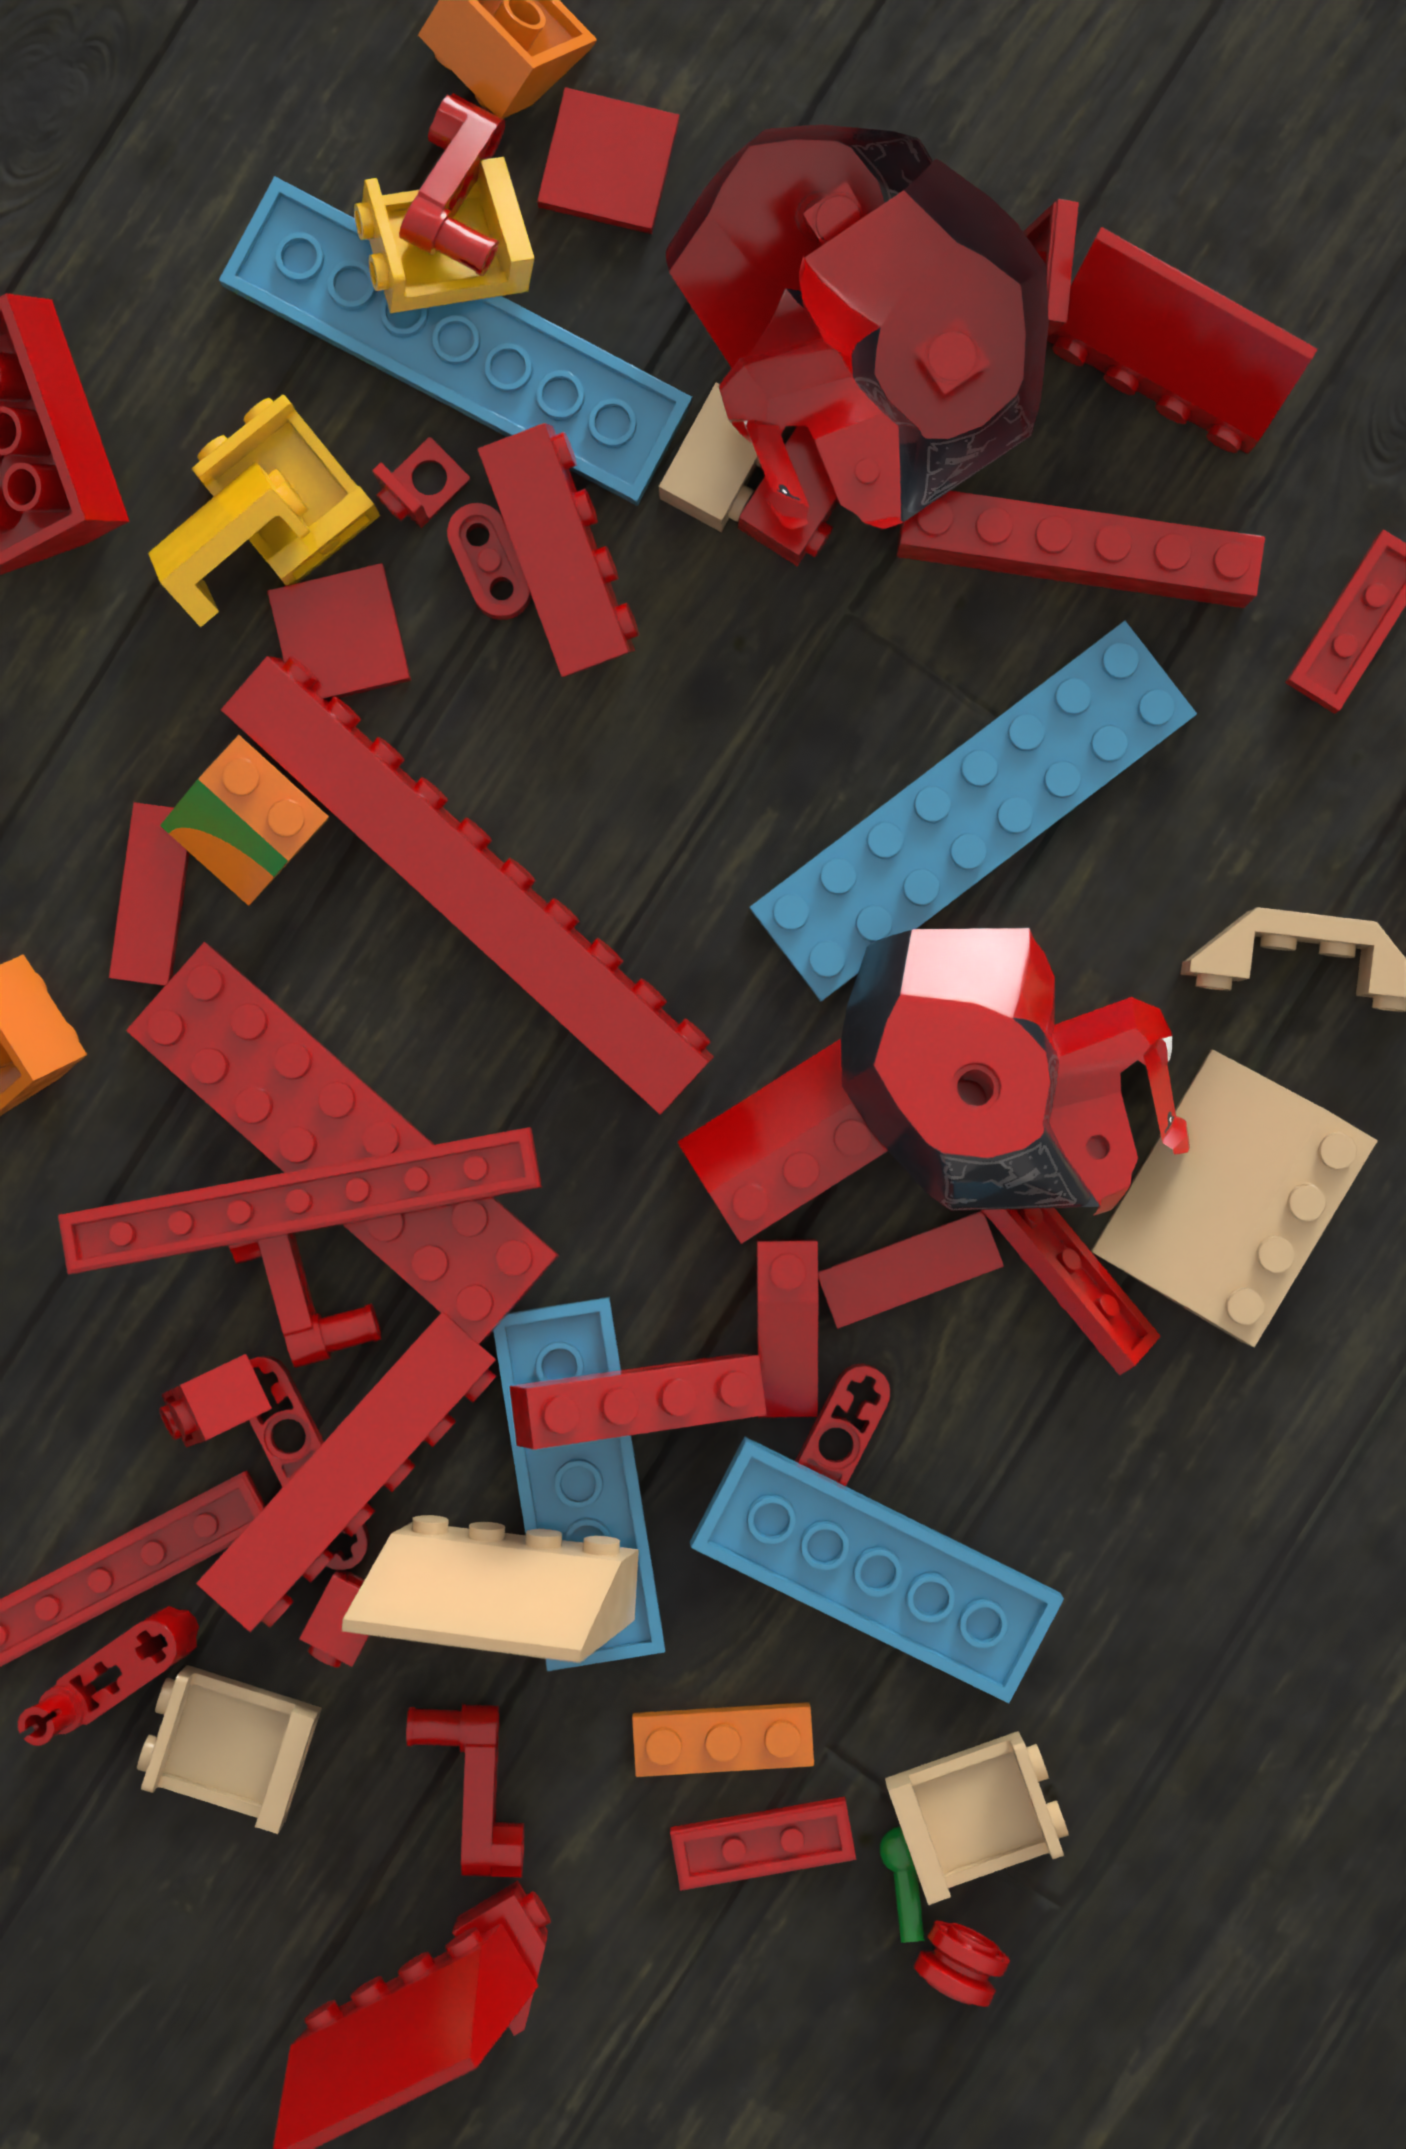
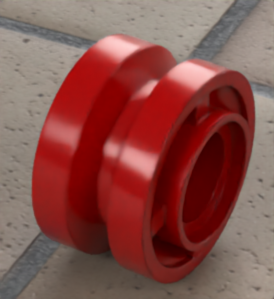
M935 1921L928 1934V1938L936 1948L934 1951H920L914 1964V1969L925 1978L929 1985L944 1995L965 2004L988 2007L996 1992V1989L988 1980L989 1976H1004L1010 1963L1009 1957L993 1941L969 1927L958 1923Z

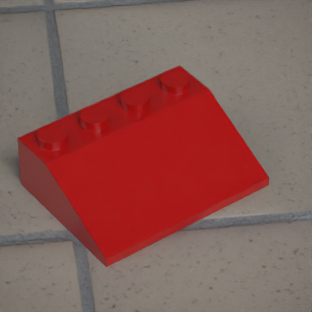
M1102 227L1070 286L1067 323L1047 338L1048 342L1054 344L1052 347L1053 352L1063 360L1076 366H1083L1084 362L1105 373L1104 380L1116 390L1128 395H1134L1137 391L1155 401L1156 410L1169 420L1179 424H1186L1187 421H1190L1208 431L1206 437L1217 447L1231 453H1237L1240 449L1247 454L1259 442L1317 351V348Z
M7 293L0 296V575L83 546L130 522L52 299Z
M502 1923L480 1934L477 1927L468 1929L445 1946L447 1952L435 1958H432L429 1952H424L404 1964L397 1971L398 1977L386 1983L382 1976L375 1977L356 1989L350 1995L351 2001L338 2006L335 2000H331L307 2015L304 2019L307 2028L290 2046L273 2149H314L477 2068L539 1986Z

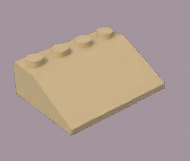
M1212 1049L1175 1109L1176 1116L1186 1120L1190 1144L1189 1151L1174 1155L1173 1149L1162 1142L1161 1134L1159 1135L1131 1182L1130 1187L1125 1192L1091 1249V1252L1238 1341L1255 1347L1378 1140L1326 1109Z
M434 1515L415 1516L411 1523L396 1530L389 1536L343 1618L342 1631L580 1663L635 1621L639 1549L620 1547L619 1539L608 1536L585 1537L582 1543L562 1540L561 1532L550 1529L528 1530L525 1536L505 1533V1526L499 1523L476 1522L469 1524V1529L448 1526L449 1520L445 1517Z

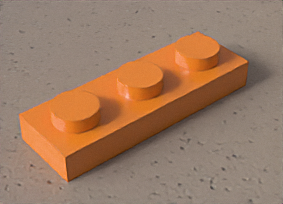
M810 1702L633 1713L632 1716L636 1777L814 1766Z

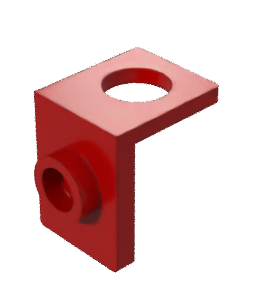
M431 437L425 440L394 472L391 473L382 463H379L372 470L382 488L376 495L377 498L399 521H402L408 515L421 529L470 482L468 474ZM426 462L438 463L447 473L445 487L434 495L422 494L413 485V474L416 468Z

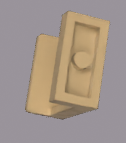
M186 1665L178 1673L176 1680L167 1677L161 1689L155 1709L156 1713L164 1715L157 1737L148 1735L137 1765L138 1770L146 1772L141 1789L153 1793L157 1787H161L258 1818L255 1827L278 1834L286 1822L322 1708Z
M1019 1731L885 1778L888 1792L928 1905L950 1898L951 1895L948 1888L1043 1854L1049 1853L1052 1859L1064 1856L1059 1838L1069 1835L1065 1821L1056 1800L1046 1804L1038 1783L1049 1779L1037 1744L1026 1747Z

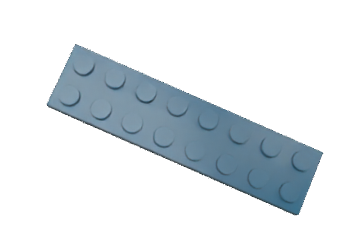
M274 176L219 278L224 288L506 437L543 423L552 425L556 434L566 433L572 446L577 466L570 468V471L638 506L693 403V398L690 395L502 296L390 313L384 290L375 291L369 272V255L373 254L369 239L360 240L355 218Z
M1124 621L751 905L749 909L821 1002L858 974L868 946L889 936L917 929L1183 726L1197 713L1128 623Z

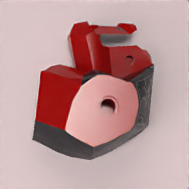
M833 125L765 129L755 134L728 159L707 184L666 249V263L669 273L731 368L734 367L740 358L822 338L803 306L799 280L803 254L805 258L914 182L933 163L919 138L889 130Z
M936 158L905 190L805 258L803 254L799 271L803 306L822 338L740 358L718 386L729 422L754 446L769 484V489L764 498L783 526L794 529L808 524L806 518L809 511V504L781 437L786 426L808 427L841 506L854 512L863 523L886 529L904 523V521L1032 435L1041 401L1049 327L1046 264L1011 216L991 197Z
M1030 928L912 929L881 939L866 948L847 1005L841 1036L842 1087L874 1136L926 1193L950 1211L1098 1207L1094 1214L1098 1215L1112 1210L1130 1187L1131 1174L1138 1160L1121 1095L1120 1073L1137 1060L1147 1067L1162 1142L1173 1149L1174 1155L1187 1153L1190 1149L1186 1120L1176 1116L1167 1066L1172 1052L1173 1034L1160 1008L1129 997L1055 1024V976L1045 953L1033 938Z

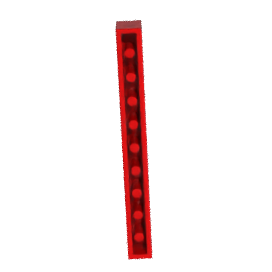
M267 656L222 707L221 711L661 1115L714 1058L706 1049L711 1043L708 1037L689 1020L684 1019L678 1024L662 1009L667 1003L666 999L647 981L640 978L635 984L618 968L623 963V960L610 946L599 938H596L591 944L574 928L580 922L579 919L564 904L555 898H552L549 903L542 899L531 888L536 880L523 866L510 857L503 863L487 848L492 839L476 823L467 817L461 823L443 807L448 802L447 797L435 785L424 777H421L416 783L404 772L400 765L405 759L396 749L380 737H377L374 742L366 737L356 727L361 721L360 717L348 705L335 696L328 702L315 692L311 687L316 683L317 678L308 668L291 656L285 663L282 658Z

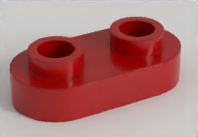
M471 503L461 507L453 514L449 521L447 536L475 603L485 615L493 619L507 620L514 618L526 609L531 599V593L504 519L496 509L483 503ZM475 528H484L489 532L490 536L486 544L473 546L468 542L469 533ZM507 581L512 584L513 593L508 599L497 600L492 596V588L497 582Z

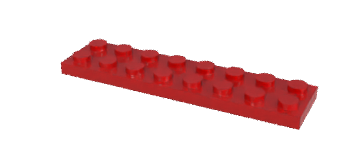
M203 942L126 1030L284 1173L435 1145L206 942ZM494 1197L343 1224L438 1311H443L479 1345L487 1339L559 1257L552 1248Z

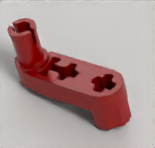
M454 93L450 96L447 94L436 112L428 134V141L445 149V152L408 208L400 227V239L431 255L438 251L474 270L480 276L487 272L498 250L497 245L499 241L481 234L453 219V217L478 180L481 160L491 159L496 152L504 133L505 120Z
M295 1233L229 1246L237 1264L263 1258L282 1332L295 1368L331 1359V1352L373 1340H381L380 1326L372 1303L362 1308L323 1318L319 1313H316Z
M167 1606L139 1622L59 1678L56 1685L40 1697L38 1704L25 1709L18 1720L19 1733L32 1726L35 1731L25 1737L24 1740L29 1744L40 1746L49 1742L57 1734H66L82 1724H89L189 1655L197 1647L196 1636L199 1625L196 1618L188 1610H178ZM160 1633L165 1637L167 1645L162 1641ZM117 1665L122 1675L116 1681H113L97 1692L91 1682L107 1672L110 1667Z
M463 1704L462 1710L416 1709V1707H409L406 1728L407 1746H460V1752H465L461 1875L522 1878L525 1842L524 1823L496 1822L499 1706Z

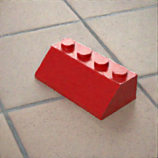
M841 1038L677 1142L741 1244L888 1151L874 1136L842 1087Z

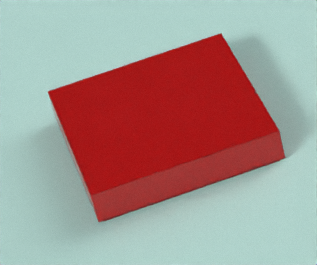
M565 87L537 200L538 207L652 234L680 122L679 114Z
M1062 199L1054 202L1023 231L1046 264L1048 337L1067 323L1079 202Z
M382 563L268 590L284 663L291 656L308 668L317 678L316 683L311 688L323 699L329 701L334 696L341 698L411 681L386 571Z

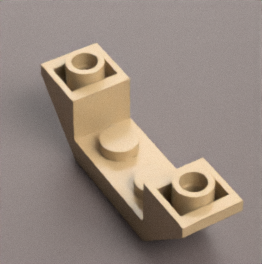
M1255 908L1242 915L1182 963L1181 975L1196 976L1195 987L1231 991L1232 981L1240 982L1250 978L1254 936L1261 937L1260 947L1296 951L1297 941L1320 944L1319 954L1333 957L1355 958L1357 948L1361 949L1356 996L1372 997V1008L1406 1012V958L1376 921Z

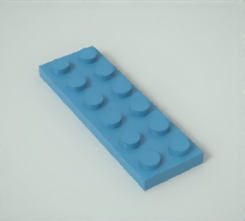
M610 1297L509 1313L493 1331L525 1533L532 1529L556 1530L562 1533V1540L582 1543L585 1537L608 1536L619 1539L620 1547L639 1549L635 1621L580 1663L545 1658L547 1671L665 1652V1642L632 1435L535 1450L519 1447L516 1444L509 1386L621 1370Z
M745 1436L690 1540L691 1548L1007 1703H1010L1064 1600L1060 1592Z

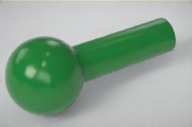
M896 1826L887 1831L880 1843V1856L884 1865L894 1872L901 1943L925 1941L918 1874L901 1826Z

